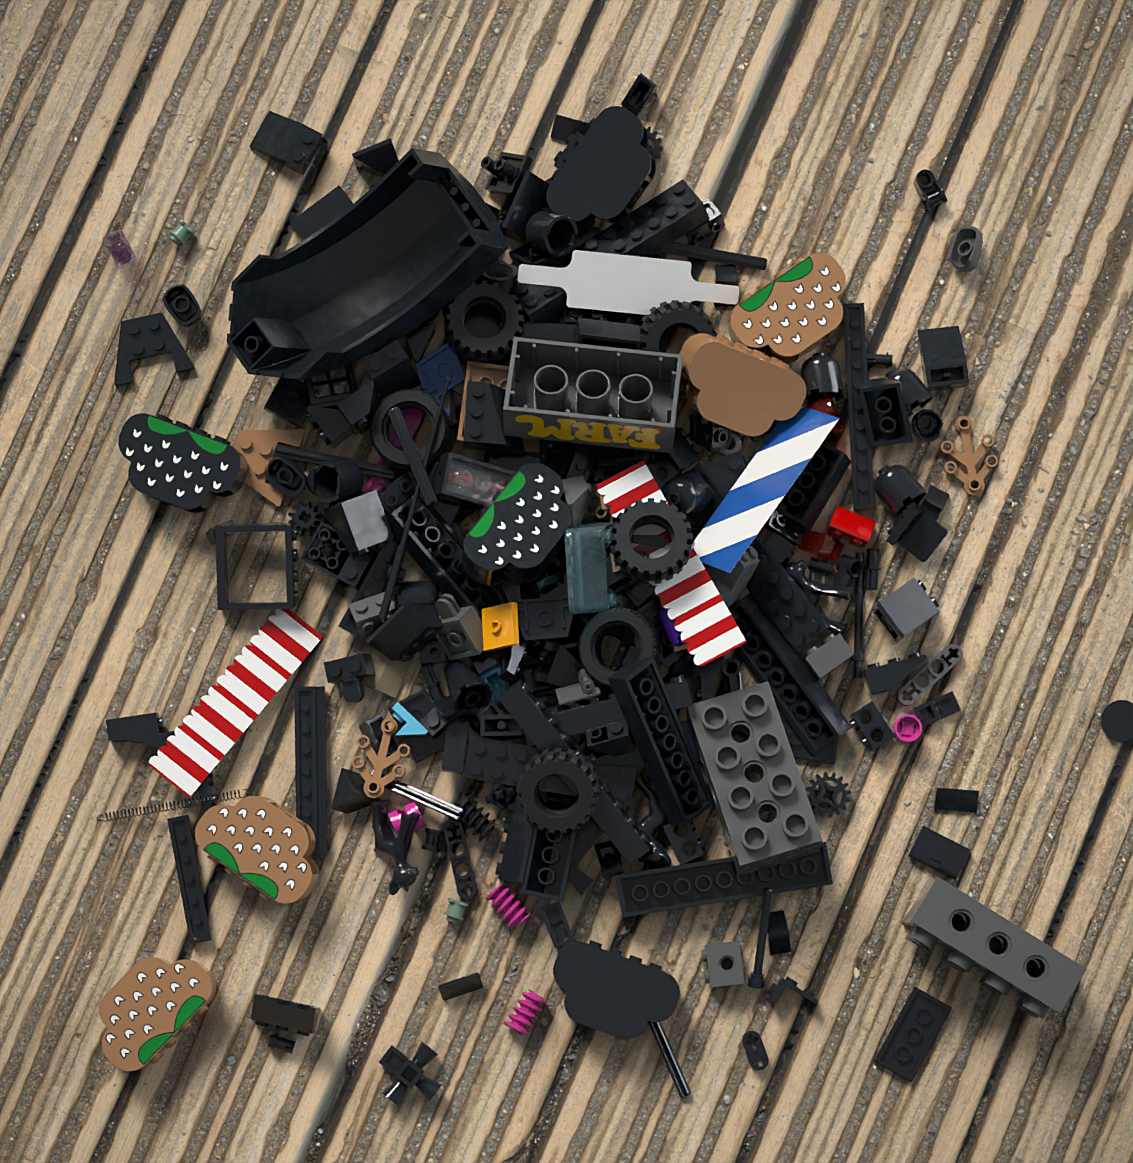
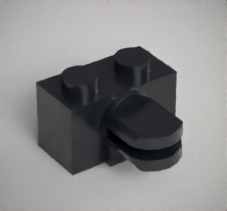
M361 653L324 662L327 682L331 684L341 683L345 701L358 703L364 699L363 677L375 675L371 654Z

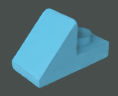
M398 702L392 707L395 711L393 716L400 723L406 722L396 733V737L426 736L429 733Z

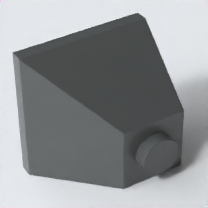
M584 476L561 479L563 482V494L560 499L568 505L572 514L571 525L568 529L570 538L576 535L589 506V496L592 495L590 483L586 484Z

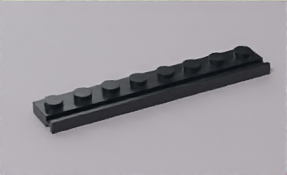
M325 686L294 687L296 817L309 825L314 832L316 844L311 856H327Z

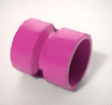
M913 715L899 717L892 726V732L895 735L894 739L902 744H909L915 741L922 732L920 720Z
M415 801L404 806L402 811L397 809L388 813L397 835L400 828L401 815H409L412 812L421 814ZM422 815L416 824L415 831L426 826Z

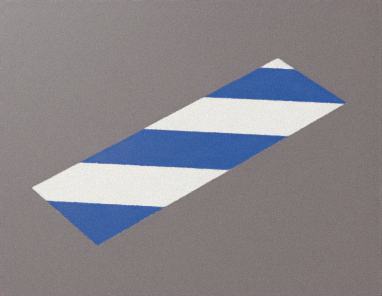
M801 406L795 416L779 421L692 543L702 563L729 573L732 571L837 423L838 417Z

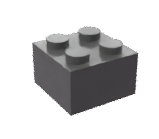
M832 633L821 642L822 646L820 648L814 646L804 654L806 658L803 661L818 681L854 655V652L840 633L836 636Z

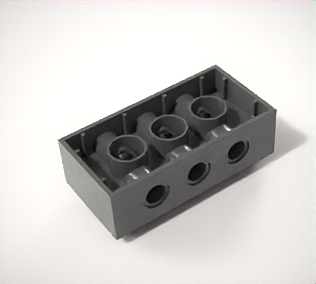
M768 681L687 706L686 720L738 876L819 852L822 838ZM737 732H741L748 737V740L738 743L733 740L732 736ZM749 772H756L762 779L759 782L753 783L748 781L745 776ZM763 811H768L774 815L775 820L770 823L760 820L759 814Z
M939 877L928 879L902 922L910 927L906 935L908 940L925 950H928V948L932 950L935 944L947 950L942 958L945 963L962 973L965 971L969 973L972 967L984 973L978 982L979 984L999 996L1001 994L1006 996L1009 990L1018 994L1020 997L1015 1006L1034 1018L1040 1017L1044 1019L1047 1013L1060 1014L1086 971L1085 967ZM954 915H957L961 920V927L958 931L952 926L951 921ZM991 938H994L997 942L995 953H992L989 949ZM1028 961H1031L1034 967L1031 976L1026 971Z

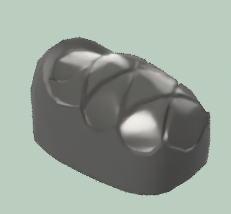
M962 226L958 229L952 241L948 258L957 270L972 272L977 267L982 253L983 233L973 226Z

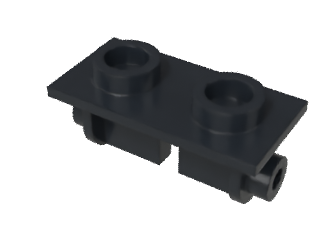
M774 510L764 524V528L773 533L776 531L791 544L801 547L805 530Z

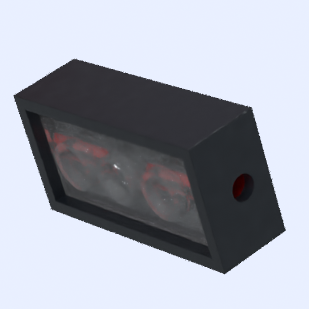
M448 452L439 456L433 489L437 498L482 510L485 506L489 507L491 505L494 494L498 490L501 492L505 487L504 483L510 475L514 476L516 472Z

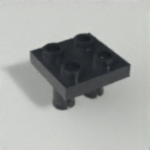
M501 152L496 161L488 156L484 157L481 161V167L491 173L485 189L491 193L516 196L533 159L526 155Z

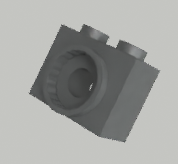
M739 941L704 945L705 949L701 950L702 962H707L708 970L704 971L705 984L709 983L710 988L745 984ZM729 958L732 961L731 969L724 970L721 967L722 959Z

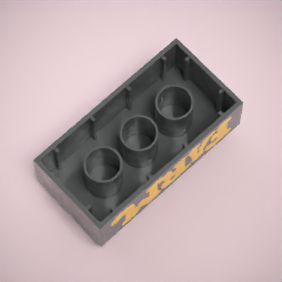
M514 337L503 407L504 436L672 453L683 355Z

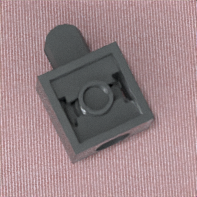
M442 595L435 603L443 628L437 632L436 638L448 658L454 660L480 655L483 651L482 621L474 607L460 608L452 595Z

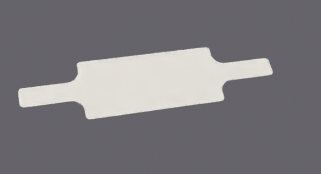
M580 250L573 251L570 264L564 268L521 264L517 279L519 283L563 288L567 294L566 305L568 307L649 315L651 313L650 309L660 307V303L665 301L667 303H671L672 300L689 303L692 301L737 304L739 297L738 286L695 281L691 276L692 264L687 261Z

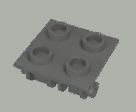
M581 669L578 672L580 683L555 689L559 705L564 704L568 706L576 703L577 700L594 699L597 695L601 694L598 683L586 673L585 669Z

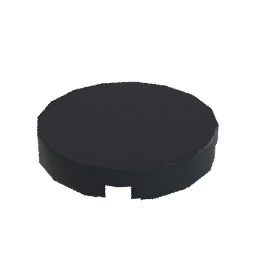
M1117 700L1104 708L1101 714L1100 725L1108 738L1116 742H1126L1133 739L1132 702Z

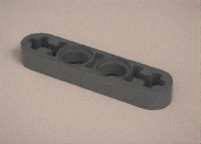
M950 644L899 690L897 694L899 703L909 706L919 699L961 660L963 656L961 647L957 644ZM949 649L952 651L956 649L958 651L956 654L958 658L952 657L948 661L951 664L948 667L947 663L940 656L943 655L945 659L950 654ZM940 662L944 668L943 672L940 674L934 673L932 670L933 663ZM920 676L926 677L928 680L927 687L920 688L916 682L917 678ZM912 683L913 687L917 691H919L920 694L917 695L915 691L910 696V698L912 699L911 701H909L908 699L904 701L902 699V697L904 696L902 692H909L912 689V687H910L909 685Z

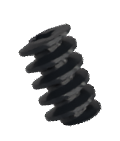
M470 794L464 797L456 806L464 810L460 822L462 824L469 822L466 828L468 830L475 828L472 834L474 836L481 834L478 839L481 842L495 828L493 825L496 819L488 821L490 813L482 815L484 807L476 809L478 801L470 803L472 797Z

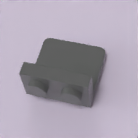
M385 592L348 605L357 627L360 644L363 648L372 646L368 643L367 639L386 621L378 618ZM391 601L387 619L396 611L393 601Z

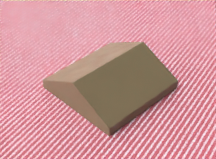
M372 646L369 654L372 657L375 675L363 677L364 681H362V684L396 698L412 659L407 662L391 661Z

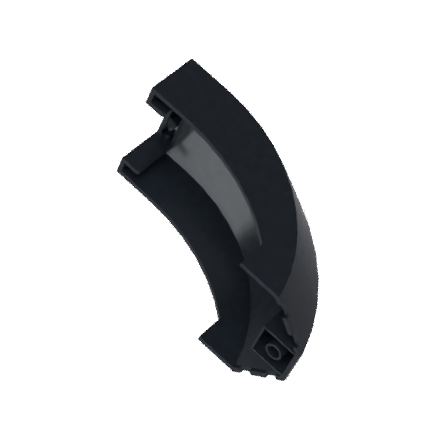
M411 148L368 192L334 220L277 256L259 254L232 281L231 291H233V300L229 307L228 321H231L230 334L227 333V343L247 373L251 375L302 380L339 369L387 346L432 317L469 287L509 247L497 218L474 186L441 153Z

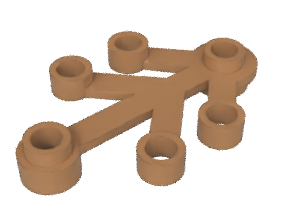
M960 416L955 421L954 427L957 432L961 433L964 454L955 449L950 441H944L940 446V450L967 467L968 475L957 469V465L953 461L946 462L944 472L953 475L963 482L964 490L967 494L977 496L984 490L985 483L983 479L991 468L997 465L998 458L995 455L987 456L985 465L978 474H976L975 465L987 448L994 444L995 440L990 434L984 435L981 439V444L973 454L969 433L972 421L967 416ZM960 421H966L967 427H962ZM990 438L991 444H986L984 439ZM944 444H948L950 446L949 451H945L943 449ZM989 458H993L995 460L994 465H990L988 463ZM948 464L953 465V471L947 470L946 467ZM971 482H977L978 488H972Z
M386 718L381 723L383 736L378 756L367 736L362 735L357 739L358 746L365 751L374 766L373 776L366 768V761L363 757L355 756L352 759V765L359 770L365 780L363 787L365 794L373 799L382 796L386 785L397 778H403L406 774V769L402 765H395L392 772L382 777L383 770L398 760L409 757L411 754L410 747L406 744H401L396 752L387 757L391 737L399 731V724L393 718ZM392 723V728L387 730L386 724ZM367 739V744L362 746L360 744L361 740ZM406 747L408 749L407 753L401 754V749ZM358 759L362 760V764L360 766H356L355 764L356 760ZM398 768H402L403 770L400 775H396V770ZM372 784H377L375 791L370 789Z

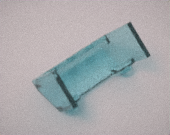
M615 522L583 523L566 530L565 550L568 602L571 614L608 611L621 606L620 602H617L616 594L611 589H608L606 547L611 543L612 530L610 529Z

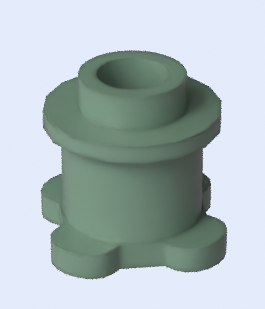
M180 219L179 225L173 231H169L171 233L169 238L177 246L180 244L184 246V242L190 236L195 237L196 235L193 229Z
M448 898L449 905L446 913L444 912V915L447 916L446 920L458 923L459 920L464 921L462 917L465 908H468L469 905Z

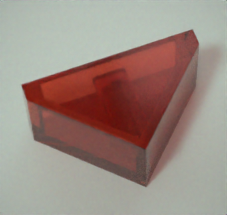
M810 530V532L805 531L801 547L798 546V549L836 563L844 544L828 534Z

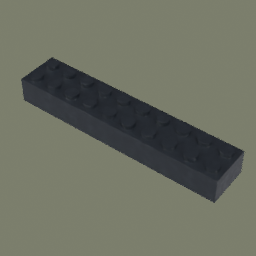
M682 179L546 267H567L572 260L574 250L649 258L710 218L704 203ZM520 283L510 289L511 295L515 294L518 298V304L522 306L523 315L529 322L548 323L571 308L566 305L567 294L561 287Z
M822 842L819 852L742 876H738L732 857L615 876L622 918L763 896L764 889L767 887L772 889V894L833 884L826 842Z

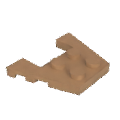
M239 430L234 448L244 455L248 463V473L244 483L275 506L281 508L285 494L273 485L266 483L267 465L274 458V450L278 443L300 448L305 430Z

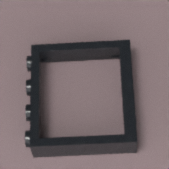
M293 523L216 525L218 610L294 609L296 607L295 603H298L299 591H295V583H298V570H295L294 562L298 561V550L294 549V541H297V528H293ZM285 531L287 602H229L227 532Z

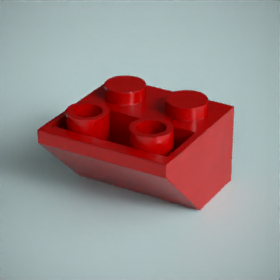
M836 506L826 532L830 533L829 536L836 540H841V538L848 540V544L853 547H865L869 542L876 521Z

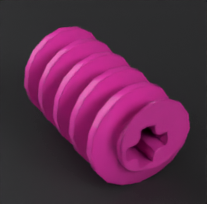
M504 881L489 893L486 900L494 899L491 906L492 908L499 906L496 912L498 915L505 913L502 918L503 921L510 919L507 925L508 928L517 927L532 914H523L526 906L518 907L521 900L513 901L516 894L508 895L511 888L510 886L503 888Z
M529 990L530 993H522L525 1000L518 999L517 1002L521 1007H513L516 1015H508L511 1022L504 1021V1025L522 1035L521 1033H529L526 1025L533 1027L534 1024L531 1018L538 1019L535 1011L542 1012L543 1009L540 1004L547 1005L548 1003L544 998Z

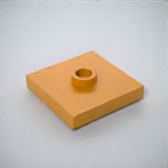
M510 602L482 609L483 651H493L519 645L517 603Z

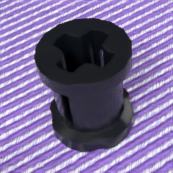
M425 828L426 838L421 849L440 852L439 843L444 831Z

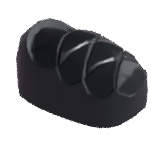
M176 284L166 290L162 298L163 303L179 324L184 327H190L202 318V311L197 300L184 284Z
M280 455L269 461L266 469V479L275 488L290 497H296L304 491L307 486V475L294 461Z

